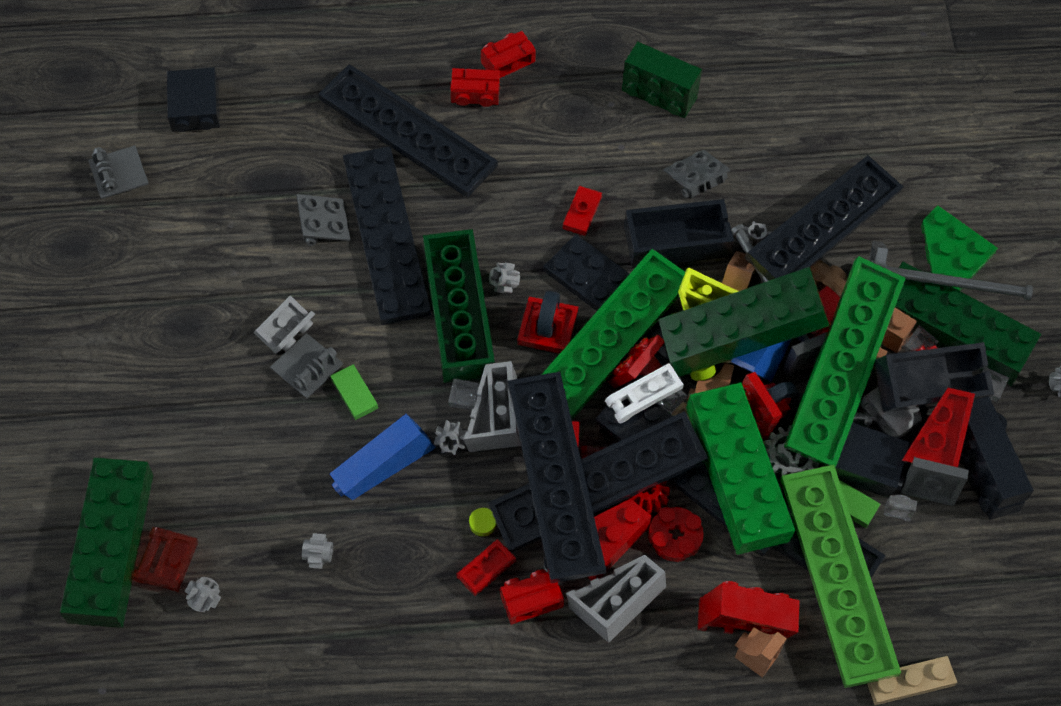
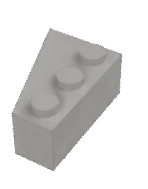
M512 361L485 365L477 391L476 404L471 411L470 424L463 438L469 452L521 446L508 389V380L517 379Z
M643 555L615 569L614 573L600 580L596 578L590 581V585L566 593L570 610L609 643L666 588V575L663 569L646 555Z

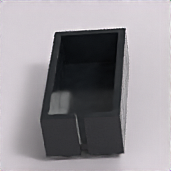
M724 199L630 209L625 212L624 229L632 268H636L651 249L672 263L731 256L734 239L730 222H728V213Z
M984 342L888 354L876 359L874 368L883 413L936 406L947 388L974 393V400L994 395L990 371H985L975 376L972 375V372L989 366Z
M986 396L975 399L959 462L968 470V481L973 489L975 488L979 496L981 510L986 512L989 520L1019 512L1034 490L990 397Z

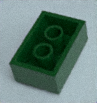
M637 41L624 63L622 91L630 96L642 99L650 105L665 109L673 115L686 118L698 98L702 69Z

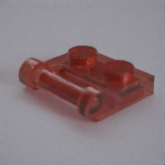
M152 527L149 533L150 541L138 569H134L131 578L142 584L148 583L179 592L198 545L197 538ZM166 541L154 573H150L149 569L161 542Z

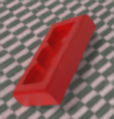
M579 186L563 222L562 229L586 236L601 201L602 193Z
M497 539L456 575L465 587L476 596L515 563L516 557Z

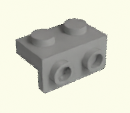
M289 296L253 333L275 354L281 349L286 352L296 342L293 337L299 331L303 334L311 327L313 322L310 319L315 313L313 311L308 313L294 298Z

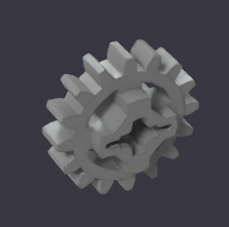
M789 425L786 432L782 427L778 428L777 435L771 432L768 440H765L764 443L765 449L771 458L775 475L777 473L780 474V479L783 475L818 468L819 463L784 448L792 425Z

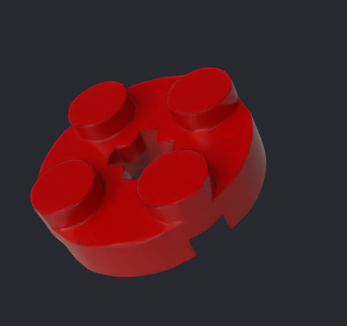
M680 507L662 508L652 519L648 533L650 544L654 547L655 552L661 558L672 562L684 561L686 558L694 556L699 551L704 536L700 517ZM678 529L683 534V537L679 536L677 540L672 539V534L668 532Z

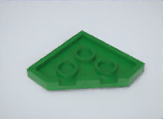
M938 205L921 224L922 234H924L926 243L927 263L930 265L931 273L972 279L998 249ZM953 287V288H955V289H957V290H959V291H961V290L963 289V288H959V287Z

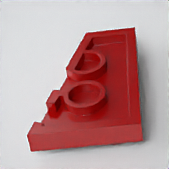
M947 388L902 461L912 463L914 457L958 467L975 394Z

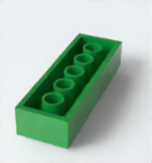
M742 383L690 394L686 410L692 427L709 461L705 462L736 554L740 555L789 542L795 532V528Z

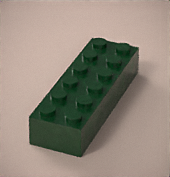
M473 229L423 235L424 255L443 382L482 378L485 365L495 363Z
M904 261L899 266L902 269L921 271ZM905 279L895 306L896 309L917 321L912 334L936 345L938 348L984 342L989 366L979 370L983 372L990 371L992 377L1011 387L1042 335L967 294L946 285Z
M810 267L658 319L670 364L678 377L830 326Z
M95 457L93 459L60 614L67 624L123 628L153 480V472L146 461Z

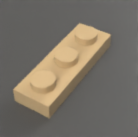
M945 656L900 667V676L867 683L874 705H879L952 687L958 682L949 658Z

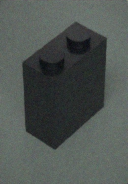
M215 67L167 71V112L172 132L220 128L219 85Z
M852 422L835 468L839 480L890 499L895 491H900L905 478L901 475L902 468H906L908 462L902 461L907 453L909 442Z

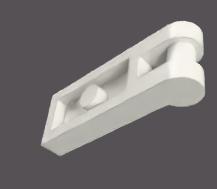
M670 363L611 394L605 399V402L609 408H613L617 421L623 423L640 411L683 389V383ZM628 399L631 403L627 407H624L622 401Z

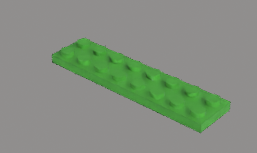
M830 465L783 475L780 480L788 506L791 509L795 529L844 688L900 676L901 670L835 466Z

